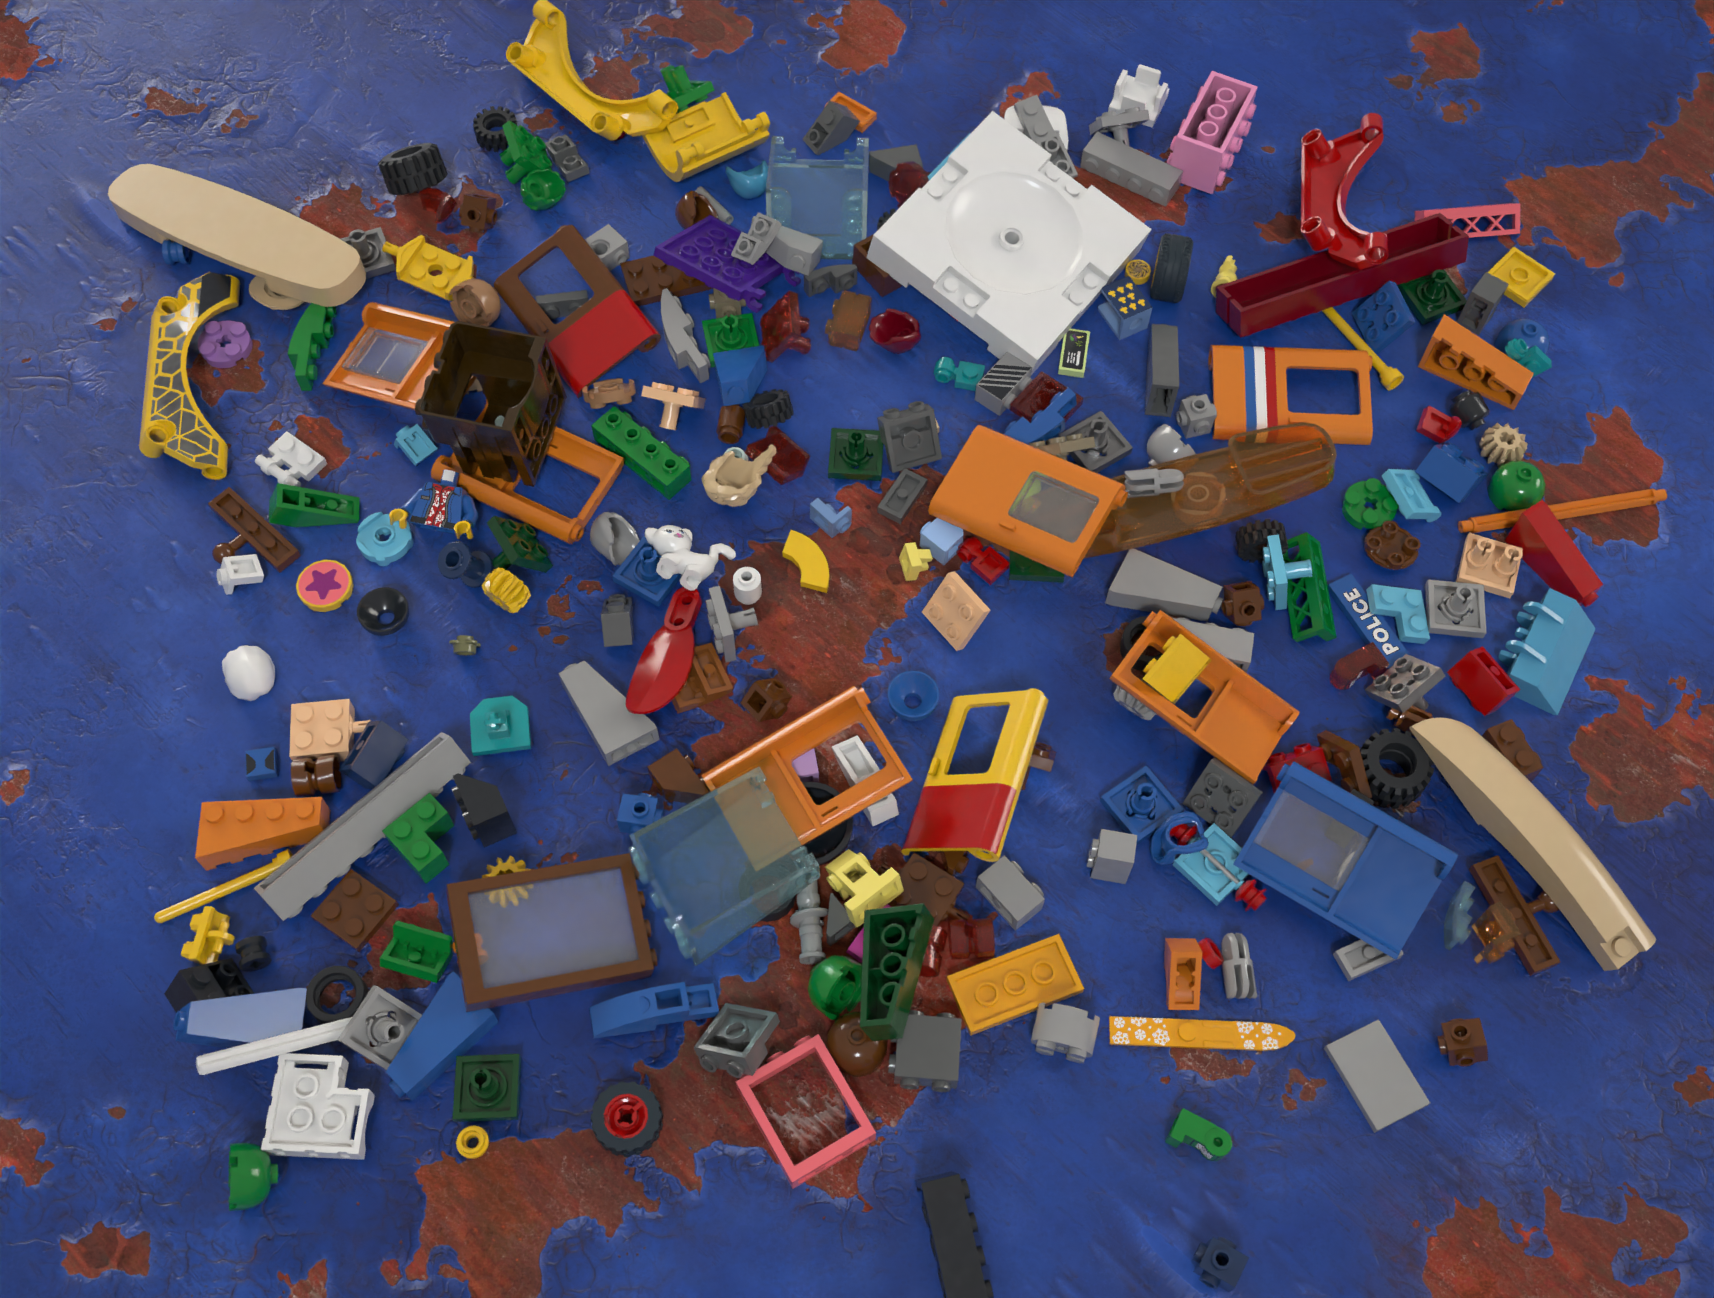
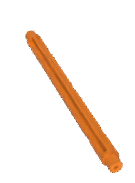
M1647 489L1548 505V507L1557 519H1565L1653 505L1657 502L1665 501L1667 499V492L1665 489ZM1527 509L1470 517L1468 520L1458 522V530L1460 533H1477L1514 527L1520 515Z

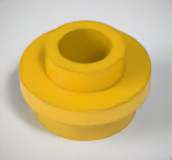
M468 1126L459 1133L456 1146L462 1156L468 1159H475L486 1152L489 1146V1137L483 1128ZM478 1138V1145L474 1148H469V1140Z

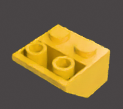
M1182 634L1177 638L1172 636L1163 646L1162 650L1165 652L1157 661L1153 658L1143 670L1146 673L1143 679L1173 704L1179 700L1212 661Z

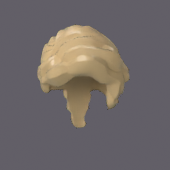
M772 444L769 445L768 450L761 453L752 462L734 457L735 453L733 451L726 452L721 457L712 460L709 470L702 476V483L709 498L720 505L737 507L747 504L761 484L762 474L767 471L772 457L777 453L776 447Z

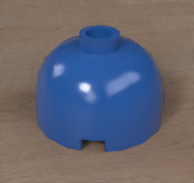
M1525 318L1511 321L1504 326L1494 343V347L1506 355L1505 346L1514 338L1523 339L1528 349L1536 345L1545 355H1547L1550 345L1548 332L1544 326L1537 321Z

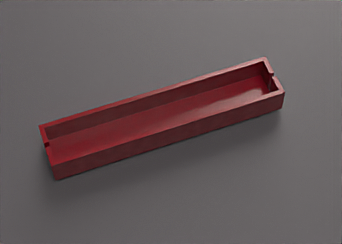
M1438 213L1381 232L1388 236L1389 253L1387 260L1382 264L1359 270L1332 259L1328 250L1217 286L1216 313L1226 323H1229V326L1240 338L1249 336L1312 313H1318L1321 310L1365 297L1378 291L1388 281L1396 282L1399 285L1431 275L1435 270H1444L1464 263L1467 257L1469 235L1456 225L1453 226L1449 219Z

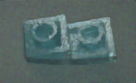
M1466 881L1455 891L1445 917L1444 947L1448 950H1451L1457 943L1463 945L1472 931L1467 926L1473 917L1468 915L1467 912L1474 902V899L1470 896L1475 887Z

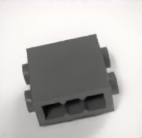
M910 1010L903 1038L891 1039V1042L897 1043L896 1054H890L888 1073L894 1074V1084H900L901 1088L909 1090L919 1089V1086L932 1087V1090L936 1092H950L951 1088L956 1089L959 1075L962 1019L955 1018V1015L950 1013L924 1016V1013L921 1011Z

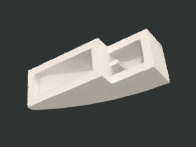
M858 735L832 746V751L850 787L880 771ZM892 793L863 810L872 826L899 815L897 802Z

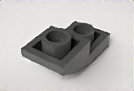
M566 134L557 136L545 143L549 155L567 182L590 173L588 165L579 156L576 145Z
M855 264L828 266L813 270L809 276L804 275V291L808 297L822 293L830 287L837 294L843 290H849L857 284V267Z

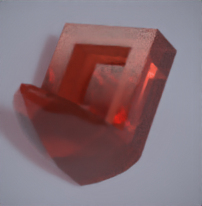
M427 188L419 192L423 209L436 213V224L448 219L457 205L451 195L439 189Z

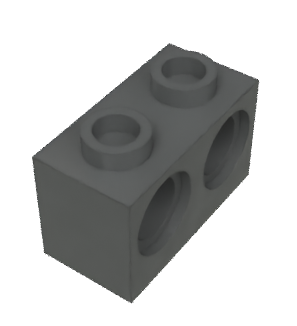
M1485 272L1472 290L1457 323L1479 335L1492 318L1509 284Z

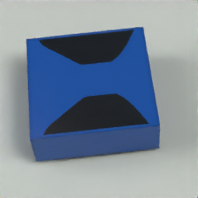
M275 747L245 751L246 778L248 781L278 777V759Z

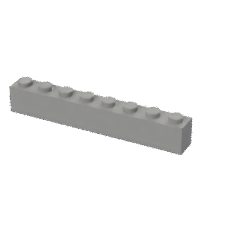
M441 732L259 883L254 890L283 921L296 916L303 909L304 903L311 897L315 898L321 895L327 889V884L335 877L339 878L346 874L356 859L368 855L374 849L375 843L382 837L386 838L382 832L383 829L428 793L434 798L443 791V786L451 779L454 780L453 775L457 773L463 774L466 771L465 767L471 763L451 736Z

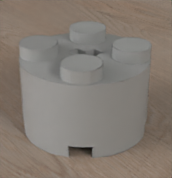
M1039 1003L1031 1042L1036 1045L1035 1052L1048 1056H1053L1054 1051L1067 1054V1060L1076 1063H1084L1086 1057H1092L1100 1018L1095 1015L1094 1019L1091 1020L1087 1018L1088 1011L1067 1005L1053 1003L1052 1009H1044L1045 1003Z

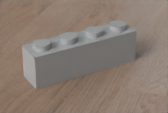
M1099 132L1095 133L1084 148L1080 165L1081 168L1165 207L1179 189L1183 174L1182 170Z

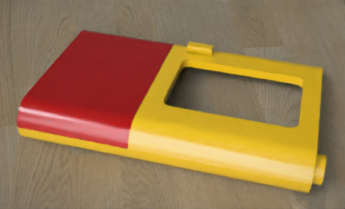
M1030 688L1023 691L964 695L953 698L901 850L903 855H909L910 851H968L973 856L984 861L997 862L999 860L1048 705V699L1042 691ZM1010 705L989 770L986 773L947 775L968 711L974 707Z

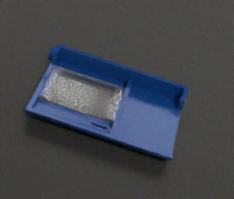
M1293 761L1291 766L1285 763L1276 778L1281 781L1279 787L1233 865L1396 960L1441 881L1446 878L1453 867L1458 854Z

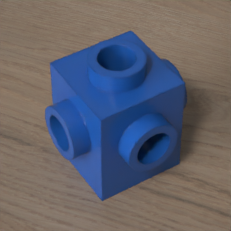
M639 793L637 795L623 794L617 818L620 832L629 833V835L636 838L655 837L656 828L662 826L664 810L660 809L658 798H654L646 793Z

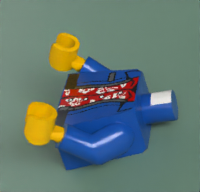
M443 470L440 484L426 482L400 509L392 510L389 517L390 525H393L395 521H399L401 529L407 527V520L410 519L409 522L417 528L454 534L457 539H460V536L472 539V530L477 521L478 512L469 493L463 488L457 487L459 473Z

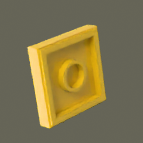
M1515 247L1487 272L1508 283L1509 285L1504 295L1523 308L1555 276V273Z

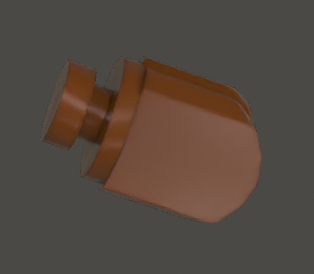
M1412 705L1404 713L1390 707L1386 718L1390 720L1394 718L1393 726L1397 727V729L1411 732L1409 727L1423 720L1431 719L1433 716L1431 713Z

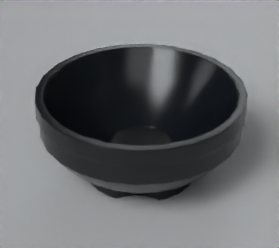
M389 587L377 588L362 597L357 607V617L362 627L369 633L378 636L390 635L400 630L407 622L409 605L407 599L400 591ZM384 613L394 614V619L389 624L379 623L380 616Z

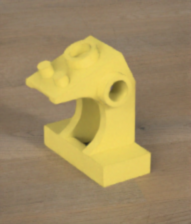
M848 849L825 866L829 874L827 877L828 883L836 892H839L842 899H847L848 895L852 897L844 905L850 921L858 928L864 923V910L885 907L904 892L900 875L892 867L879 876L870 867L868 859L861 852L856 854Z

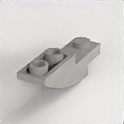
M1035 95L1015 103L1014 109L1024 128L1023 134L1052 155L1049 160L1071 178L1077 177L1078 173L1058 132H1054L1038 96Z
M666 288L662 290L661 315L668 350L678 369L689 366L698 381L702 383L709 380L708 368L711 367L709 359L698 350V345L692 328L695 327L693 319L688 313L685 314L683 312L678 297L672 296Z

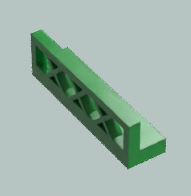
M1308 532L1288 539V549L1299 545L1300 551L1293 561L1289 559L1288 550H1286V553L1282 554L1285 563L1310 559L1312 566V577H1303L1298 584L1294 583L1292 579L1287 580V603L1293 640L1300 642L1316 635L1325 641L1335 639L1337 636L1320 542ZM1303 591L1307 593L1308 599L1301 609L1297 607L1296 600ZM1305 616L1311 617L1312 628L1301 631L1300 624Z

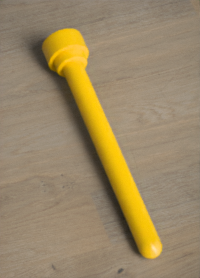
M1333 307L1321 310L1357 350H1366L1368 356H1372V366L1380 373L1381 384L1388 391L1400 385L1404 375L1397 368L1388 367Z
M289 849L277 854L276 858L272 859V863L163 909L155 914L154 919L157 923H164L263 880L291 858L293 854Z

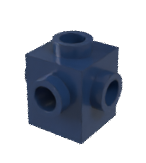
M1212 1237L1206 1244L1203 1242L1199 1244L1192 1259L1197 1262L1193 1272L1200 1275L1199 1280L1208 1287L1218 1289L1219 1286L1225 1291L1230 1292L1236 1287L1249 1257L1237 1251V1246L1228 1239Z

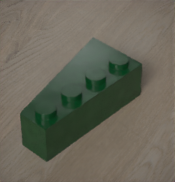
M924 903L864 910L860 1028L872 1041L903 1038L934 923V918Z

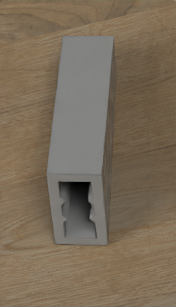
M1130 547L1109 588L1105 603L1111 606L1147 612L1154 611L1155 613L1162 610L1167 615L1207 622L1211 613L1217 614L1223 600V598L1219 597L1222 586Z
M582 661L578 664H571L559 673L564 690L608 766L659 740L656 725L644 714L628 712L626 697L588 663Z

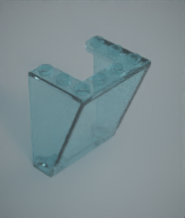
M772 136L766 182V216L778 220L782 223L781 226L823 240L820 259L852 260L854 244L867 238L869 138H857V146L853 152H849V149H844V160L796 159V148H791V151H788L784 147V136Z
M759 766L629 835L633 846L628 849L633 858L632 861L639 872L643 885L649 883L653 890L649 894L657 910L663 908L667 915L663 919L671 935L674 934L678 942L677 946L684 959L691 958L695 966L701 964L820 878L818 862L812 853L808 854L805 846L802 847L776 804L774 794L765 785L764 782L767 781V778Z

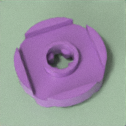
M230 320L208 322L198 339V349L202 357L208 364L216 368H230L237 365L236 361L242 357L245 360L250 355L253 347L252 339L245 325L241 322ZM225 341L231 342L230 344H226L225 347H221L220 345Z

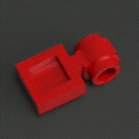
M966 538L958 546L956 551L958 557L965 563L971 561L970 568L991 585L1009 568L1010 563L990 546L984 552L981 551L983 545L977 538Z

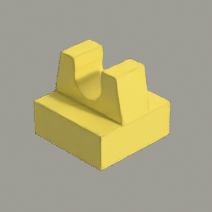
M915 542L905 543L899 557L906 581L916 580L919 572L928 570L927 562H931L933 559L930 549H917Z

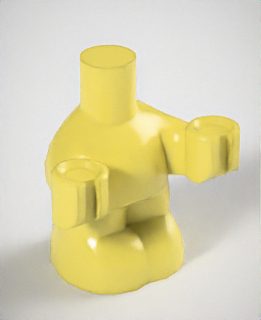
M1231 255L1227 256L1224 263L1220 266L1219 274L1211 286V293L1215 298L1217 286L1237 280L1235 274L1237 266L1234 264L1235 259L1233 260Z

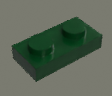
M1010 551L1009 580L1064 582L1065 574L1014 551Z

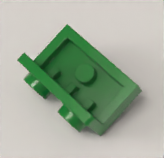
M396 921L393 925V938L380 957V967L438 983L453 958V938L441 932Z

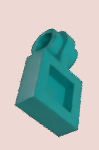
M1514 338L1505 346L1507 355L1533 372L1532 377L1552 368V360L1536 345L1528 349L1523 339Z

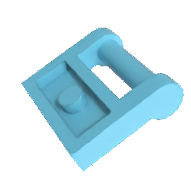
M1388 469L1381 475L1386 483L1387 490L1395 498L1400 512L1406 519H1426L1427 522H1432L1442 515L1439 508L1433 506L1420 484V476L1415 472L1416 470Z

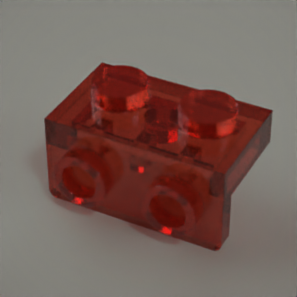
M776 426L769 427L766 438L747 446L745 454L753 461L761 453L768 450L769 445L772 444L776 447L777 453L772 457L766 472L780 485L803 476L810 459V455Z

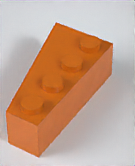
M1445 314L1418 365L1419 368L1472 392H1479L1483 397L1512 410H1515L1534 374Z
M322 797L202 802L195 859L207 871L227 862L233 864L244 861V858L261 854L263 856L274 853L273 850L286 846L292 848L307 844L329 826L331 810Z

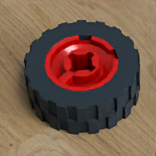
M630 1081V1083L618 1082L617 1085H611L607 1087L605 1092L600 1093L597 1102H594L592 1107L591 1121L593 1132L602 1147L607 1151H611L613 1155H623L624 1157H630V1155L635 1154L637 1156L642 1154L644 1150H649L654 1141L658 1140L659 1132L663 1127V1113L655 1094L652 1091L650 1092L645 1085H639L633 1081ZM625 1114L632 1115L633 1122L631 1124L621 1122Z

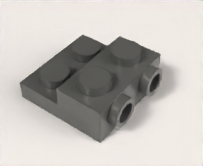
M922 401L912 402L908 405L909 409L899 411L898 408L887 409L883 412L884 416L877 417L881 442L885 445L889 470L892 473L901 471L904 468L908 469L942 459L934 409Z
M725 1003L694 1046L701 1066L709 1072H715L717 1068L726 1070L735 1078H740L743 1074L753 1076L768 1054L765 1043L780 1022L777 1013Z

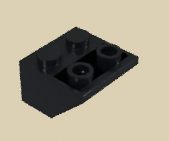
M459 773L453 775L457 786L451 789L474 840L480 838L485 848L517 834L496 785Z
M229 958L179 970L164 994L177 1013L193 1001L254 994L233 959Z

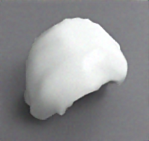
M239 646L236 650L228 652L222 661L225 682L230 692L238 699L256 700L259 696L267 694L274 685L275 666L270 656L257 646Z

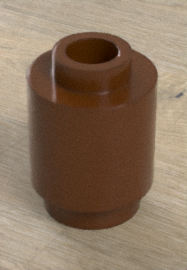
M735 404L720 408L716 432L718 439L723 443L735 444L743 435L746 416L744 409L740 405Z

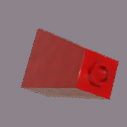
M1543 500L1524 511L1508 534L1505 542L1523 548L1522 559L1551 589L1575 599L1580 606H1590L1599 597L1596 593L1603 585L1601 580Z

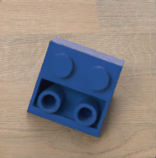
M1452 443L1448 445H1434L1415 471L1458 503L1464 502L1488 476V473L1483 470L1485 466L1474 458H1471V460L1461 455L1463 450Z

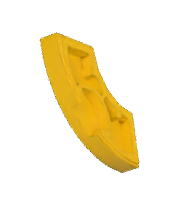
M790 530L782 552L783 557L791 560L799 568L801 587L827 593L829 587V568L823 552L810 538L797 531Z

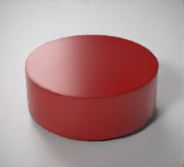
M1206 937L1198 942L1202 951V958L1210 968L1215 969L1223 964V955L1210 938Z

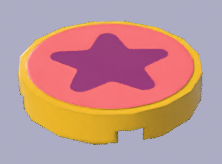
M321 560L310 564L298 576L296 583L297 595L303 604L308 606L309 609L319 612L336 610L342 606L341 603L351 597L354 588L353 579L345 565L335 560Z

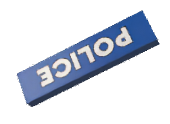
M1352 574L1328 584L1330 595L1385 672L1394 665L1397 659L1405 654L1410 655L1382 615L1370 614L1368 596Z

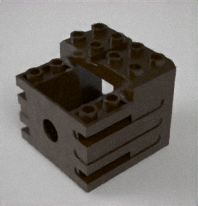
M456 321L450 325L449 330L444 332L443 345L440 352L436 353L434 357V368L438 369V371L432 370L431 375L426 377L425 390L421 399H418L416 402L415 413L422 416V427L424 430H429L435 442L450 445L463 473L474 475L478 464L483 477L492 479L496 477L514 483L519 472L523 484L534 487L567 398L547 338ZM472 376H476L477 380H479L482 392L485 394L488 402V407L481 423L456 418ZM499 416L505 418L502 427L495 426V420Z

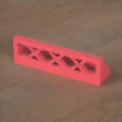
M1520 203L1415 211V221L1438 213L1450 219L1452 223L1456 219L1461 218L1467 224L1462 231L1469 235V238L1520 234ZM1512 214V229H1504L1498 222L1505 215ZM1485 216L1491 224L1485 231H1480L1474 224L1480 217Z

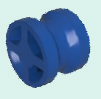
M169 239L163 240L162 254L167 265H174L175 262L182 264L190 263V248Z

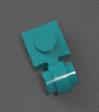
M942 357L935 364L934 375L938 382L948 383L953 379L955 380V388L976 391V385L983 378L985 365L960 361L957 368L951 358Z

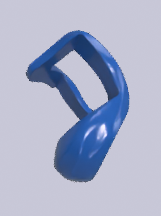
M1181 812L1166 819L1155 831L1151 839L1150 852L1152 859L1162 866L1171 865L1175 860L1176 854H1191L1207 849L1209 842L1207 837L1204 836V830L1199 817L1193 812ZM1195 823L1200 840L1184 846L1176 845L1172 842L1170 830L1180 824Z

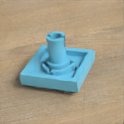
M1279 534L1267 536V547H1263L1264 577H1267L1268 600H1274L1275 610L1287 609V580L1312 577V566L1310 559L1285 563Z

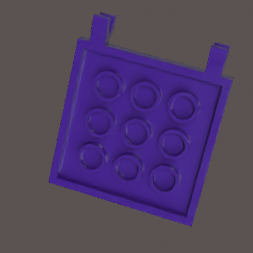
M711 215L657 245L654 250L653 256L661 259L667 265L678 268L687 276L704 282L708 287L725 293L731 299L738 301L745 299L748 308L755 313L762 310L763 306L755 298L760 300L766 294V291L758 288L781 273H784L787 282L795 287L801 282V279L794 274V272L798 274L799 272L785 268L765 252L753 265L731 256L742 231Z

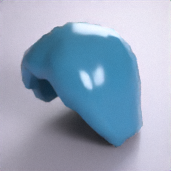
M762 160V164L753 169L736 172L726 166L725 173L731 187L737 195L744 199L751 200L757 198L769 187L770 169L765 160Z

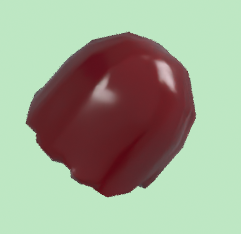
M886 309L885 313L878 314L872 318L869 325L870 338L889 352L894 354L905 353L919 343L921 339L920 325L918 320L907 312Z

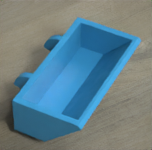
M1549 588L1539 603L1530 601L1524 604L1523 609L1533 614V616L1519 611L1516 619L1524 628H1517L1515 636L1522 639V641H1507L1504 647L1515 654L1501 650L1499 659L1504 665L1509 667L1507 675L1521 689L1514 695L1515 697L1552 715H1558L1595 632V627L1575 599Z

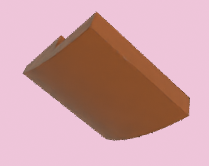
M712 643L695 647L694 659L687 681L672 700L677 714L715 701L733 691V686Z

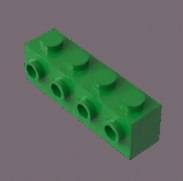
M613 406L591 425L594 440L606 450L623 457L624 464L668 500L691 481V466L684 457L675 455L665 442H659L646 427H640L627 412H621Z

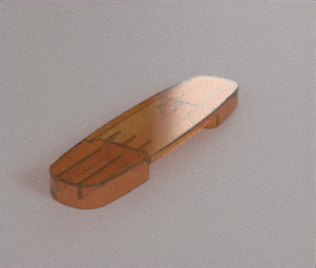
M1302 422L1238 433L1229 439L1228 447L1143 468H1157L1158 470L1177 469L1184 474V479L1182 480L1184 481L1183 488L1176 492L1160 493L1158 496L1127 498L1122 507L1118 506L1116 510H1111L1084 558L1147 546L1207 530L1267 511L1323 489L1333 480L1337 457L1335 445L1325 429L1316 424ZM1125 474L1111 478L1125 485ZM1061 484L1025 499L1018 506L1015 517L1022 522L1068 542H1075L1094 512L1099 500Z

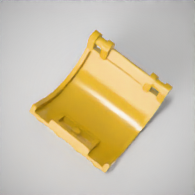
M724 92L718 98L709 102L704 101L677 113L662 131L642 136L663 172L671 180L680 182L764 144L770 135L768 132L770 121L765 112L757 114L756 118L752 120L748 118L742 121L727 93Z

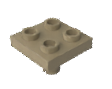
M1082 433L1066 436L1067 441L1065 436L1046 440L1047 445H1045V441L1029 443L1030 446L1064 460H1067L1069 452L1096 447L1094 436L1083 438Z

